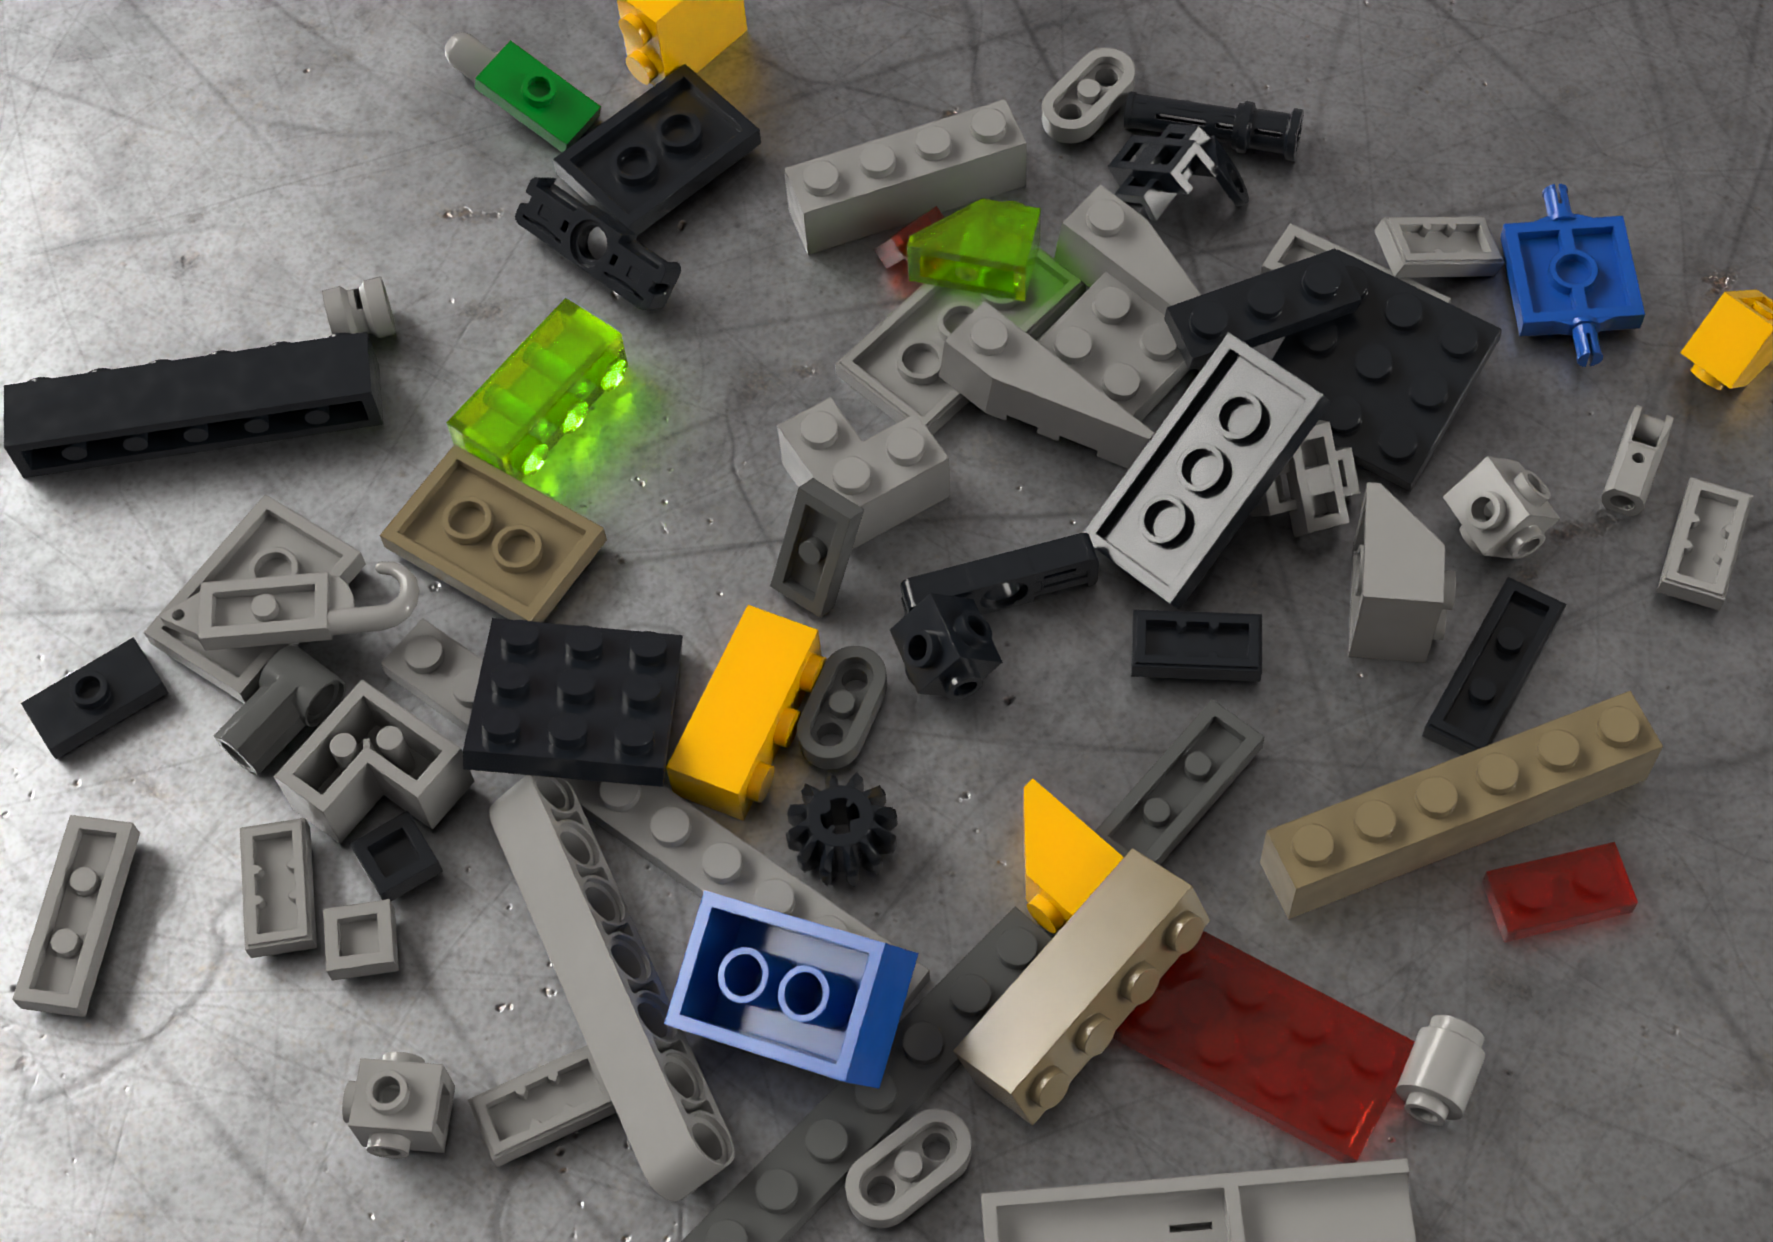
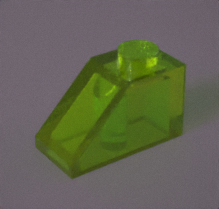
M982 198L914 233L909 237L907 244L909 281L1025 301L1040 248L1041 208L1025 206L1016 201L1001 202Z

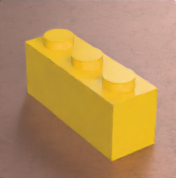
M747 605L666 766L674 793L684 799L742 821L745 820L753 801L763 802L774 778L775 767L771 764L779 747L788 748L793 742L801 716L798 708L806 692H812L827 660L821 654L819 631L817 629Z

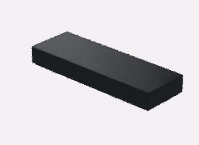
M1507 577L1429 718L1422 736L1460 755L1493 744L1560 621L1567 604Z

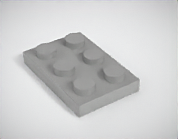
M265 494L147 627L144 634L150 644L245 704L260 688V675L272 656L288 645L297 646L299 643L205 651L200 641L165 626L160 615L200 592L202 582L328 572L329 575L339 576L349 585L366 563L360 551Z

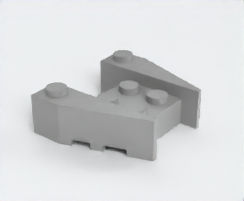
M1100 184L1062 222L1054 261L1082 280L1090 288L1038 341L984 301L945 340L939 377L987 414L1005 421L1008 416L1038 427V434L1056 441L1062 436L1097 450V457L1129 469L1155 434L1141 421L1189 371L1164 320L1166 309L1169 306L1192 299L1201 294L1149 221ZM1204 365L1197 367L1195 369H1197L1200 372Z

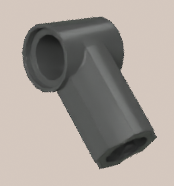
M288 645L272 656L260 675V688L214 735L219 746L250 773L253 772L259 775L306 725L309 727L321 725L344 699L346 683L296 645Z

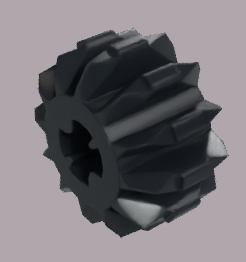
M829 771L825 777L826 789L820 791L805 783L804 788L801 790L804 804L790 805L787 817L789 824L793 827L786 833L787 845L790 850L799 852L797 856L798 867L804 873L820 867V880L826 886L835 879L838 872L845 873L847 882L855 887L859 882L858 869L863 867L879 875L883 869L880 854L894 853L897 841L896 835L891 831L898 825L897 813L893 807L884 806L886 803V793L880 785L864 791L863 778L857 772L849 779L846 786L838 785V779ZM848 825V833H835V826Z

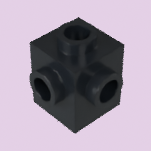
M930 593L890 629V633L905 664V673L918 694L943 696L952 700L968 697L977 692L983 685V679L1003 663L992 640V630L988 622L981 616L974 599Z

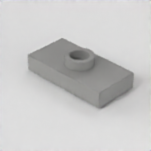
M1484 216L1383 217L1374 230L1392 274L1396 278L1495 276L1505 264Z
M1691 477L1684 493L1656 592L1720 611L1728 591L1753 495Z
M300 818L241 827L240 849L245 951L250 958L317 948L311 833L307 820Z
M588 1045L468 1099L496 1167L616 1113Z

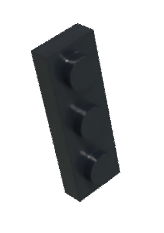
M1336 248L1169 306L1166 309L1164 320L1188 369L1192 370L1206 364L1228 332L1254 348L1358 310L1362 299Z

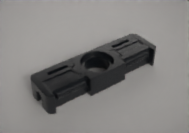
M534 177L530 180L526 189V193L531 196L529 203H520L515 214V220L521 227L641 310L664 308L681 273V266L678 262H667L636 240L638 234L597 206L583 204L554 184L556 178ZM595 227H599L607 238L606 252L600 259L594 258L588 248V237Z
M1079 533L907 578L900 584L901 602L906 615L930 593L974 599L980 614L984 615L1034 602V597L1085 583L1088 584V587L1093 586L1098 581L1099 561L1089 534Z

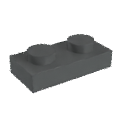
M814 478L801 485L796 494L770 587L820 618L833 609L864 509Z

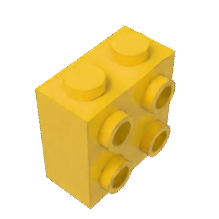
M617 0L620 15L618 24L623 33L627 53L626 65L632 75L645 85L651 83L655 86L684 64L695 73H698L747 31L744 0Z

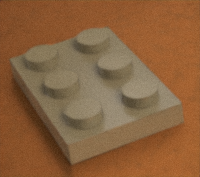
M455 444L380 534L386 549L509 620H527L542 623L607 541L605 530L602 526Z

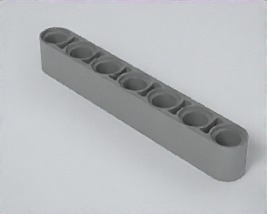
M525 775L490 806L489 817L492 827L645 1178L650 1186L663 1198L674 1202L683 1200L731 1164L735 1157L732 1138L683 1030L664 1024L670 1001L573 788L565 778Z

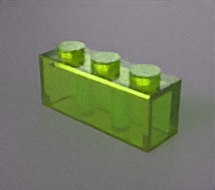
M565 298L446 422L453 444L519 481H522L526 476L534 475L543 466L548 452L565 434L574 432L582 424L588 409L604 392H610L616 388L623 379L628 362L621 333Z

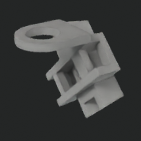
M1319 420L1261 498L1262 504L1255 506L1251 512V517L1271 516L1289 511L1294 538L1350 523L1345 497L1361 492L1352 447L1335 448L1330 422ZM1285 473L1291 496L1289 498H1285L1281 474Z

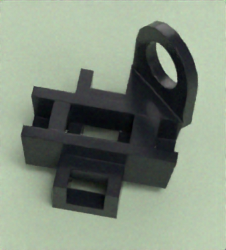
M1169 124L1160 137L1132 135L1108 165V169L1120 186L1115 195L1137 212L1144 207L1148 217L1153 221L1158 220L1177 194L1188 195L1192 191L1193 187L1188 182L1192 175L1215 177L1228 197L1238 207L1249 202L1246 186L1233 161L1214 135L1209 137L1200 126ZM1136 155V160L1134 162H1129L1133 158V156Z

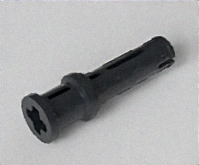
M1131 91L1129 92L1125 107L1124 128H1136L1163 133L1169 124L1200 126L1209 137L1214 135L1220 142L1231 143V149L1236 150L1237 153L1246 154L1249 149L1284 154L1285 160L1295 162L1302 132L1304 110L1294 108L1290 114L1257 109L1255 103L1250 101L1239 103L1237 108L1188 100L1142 95ZM1160 114L1204 120L1206 122L1161 116ZM1219 123L1231 124L1233 127L1220 125Z

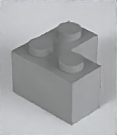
M831 397L777 425L782 464L798 487L814 478L864 509L852 550L950 497L949 457L917 413L865 441L860 439Z
M361 680L274 776L291 808L340 844L383 795L405 811L408 810L412 816L433 830L474 783L471 771L463 769V751L459 746L364 680Z

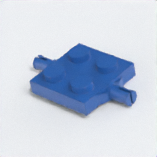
M1552 184L1542 191L1547 216L1534 222L1504 224L1500 236L1519 337L1551 334L1573 336L1577 355V364L1586 367L1589 359V365L1594 366L1603 360V353L1601 352L1598 338L1599 332L1639 329L1645 317L1624 217L1593 218L1574 214L1571 211L1567 186L1559 184L1556 192L1555 184Z

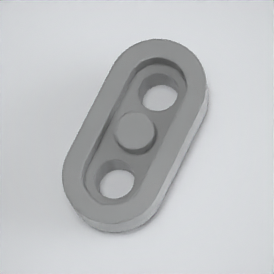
M1098 48L1087 53L1044 96L1042 102V126L1045 132L1054 140L1062 143H1078L1090 138L1127 101L1129 92L1134 91L1135 64L1130 56L1115 48ZM1109 83L1112 84V86L1105 87L1101 86L1100 84Z
M934 1108L924 1110L913 1116L855 1161L849 1169L845 1181L848 1205L854 1216L862 1223L875 1228L895 1226L959 1178L967 1169L972 1154L971 1135L965 1122L955 1113L945 1109ZM939 1141L945 1143L949 1147L950 1152L941 1160H932L924 1154L925 1147L931 1142ZM887 1184L894 1189L895 1194L886 1203H876L868 1196L869 1192L875 1185Z

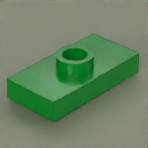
M511 40L475 78L474 88L561 152L575 144L600 117L601 106Z

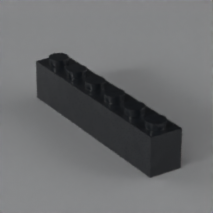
M367 332L355 334L336 333L321 339L294 343L285 341L275 342L267 347L233 352L220 350L206 356L178 360L159 359L145 365L117 369L98 368L84 374L56 378L37 377L23 383L4 385V448L23 478L384 425L379 363Z

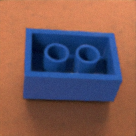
M704 890L664 1024L839 1081L880 1089L919 953Z

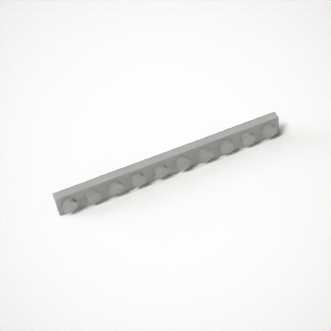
M422 618L381 662V666L386 676L467 732L483 659ZM566 779L573 788L587 818L700 898H702L703 892L706 890L893 945L664 785L663 787ZM917 961L901 1016L930 980L929 969Z

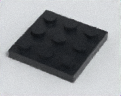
M1337 249L1362 299L1358 310L1285 336L1272 361L1322 393L1332 402L1319 420L1330 422L1335 448L1352 447L1355 464L1411 492L1499 342L1502 329Z
M492 618L463 747V769L663 787L682 657L683 635Z

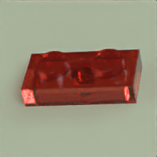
M1615 842L1486 871L1482 880L1503 942L1632 913L1638 903Z

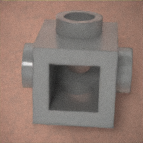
M1487 456L1443 496L1462 524L1459 531L1463 540L1471 549L1483 556L1510 559L1523 558L1533 553L1544 543L1546 539L1544 533L1560 520L1548 502L1551 494L1547 486L1537 475L1524 469L1520 462L1515 460Z
M388 1052L383 1055V1060L360 1058L357 1080L348 1081L345 1087L342 1103L343 1120L345 1123H348L349 1128L363 1147H367V1152L378 1157L402 1159L408 1157L409 1150L444 1153L455 1085L443 1064L425 1063L422 1057L415 1054Z

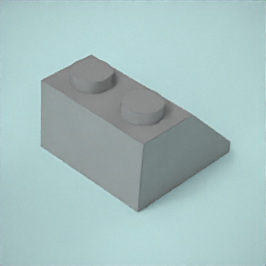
M1367 482L1352 550L1348 657L1426 663L1432 641L1443 640L1447 610L1453 609L1455 600L1456 572L1445 570V544L1381 483Z

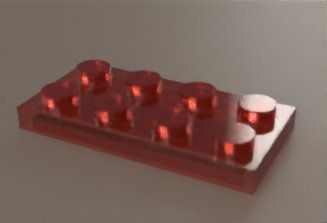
M1203 931L1198 943L1190 951L1179 956L1160 978L1153 995L1146 1002L1134 1008L1115 1030L1113 1039L1342 1163H1355L1360 1159L1396 1090L1415 1042Z

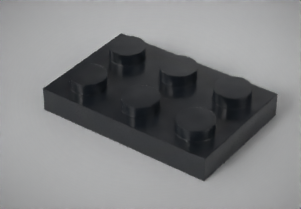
M684 64L553 159L556 174L586 202L597 206L639 235L761 144L760 129Z

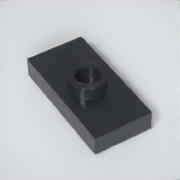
M1133 609L1131 677L1261 681L1262 614Z
M132 637L23 701L21 705L55 759H58L169 692L135 638Z

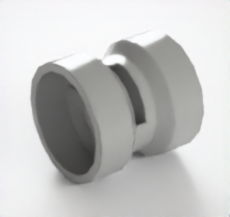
M381 276L363 280L359 288L346 290L341 286L322 290L324 306L332 335L336 333L355 334L367 332L368 335L372 334L377 338H383L396 334L390 302Z

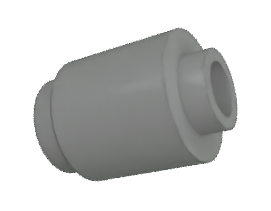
M1435 1015L1431 1018L1429 1026L1420 1028L1396 1087V1093L1405 1102L1404 1109L1408 1114L1432 1125H1443L1445 1120H1458L1463 1117L1485 1059V1053L1481 1048L1485 1038L1479 1029L1464 1020L1448 1015Z

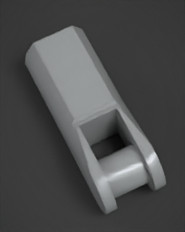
M1635 405L1628 420L1602 493V503L1606 509L1630 517L1639 515L1644 510L1674 417L1669 415L1666 416L1664 421L1642 414L1643 407ZM1632 437L1655 443L1656 446L1653 447L1634 441Z

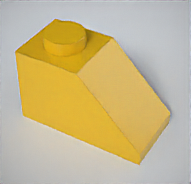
M1757 289L1724 292L1680 352L1695 363L1691 368V372L1701 381L1717 390H1722L1724 386L1730 389L1747 386L1773 360V300Z
M1032 778L1023 787L1025 897L1028 902L1026 906L1035 921L1045 930L1054 934L1066 924L1124 857Z

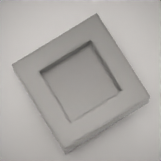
M390 899L323 909L326 972L332 981L399 971L395 908Z

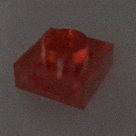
M935 206L873 250L886 269L903 259L912 267L939 248L934 237L950 225L938 207Z

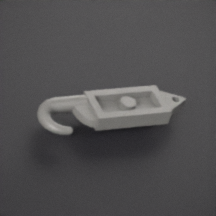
M383 561L376 564L375 570L379 574L390 575L397 579L400 584V592L391 603L378 606L356 607L354 596L348 584L339 576L329 575L328 572L202 582L200 592L162 613L160 618L165 626L200 641L205 651L333 640V635L383 631L398 626L410 617L417 606L419 586L416 577L407 567L396 562Z

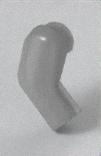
M458 32L452 35L445 46V56L450 65L473 82H475V78L500 52L491 51L474 36L466 32Z

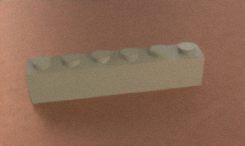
M1630 690L1266 831L1260 864L1289 920L1645 781L1663 745Z

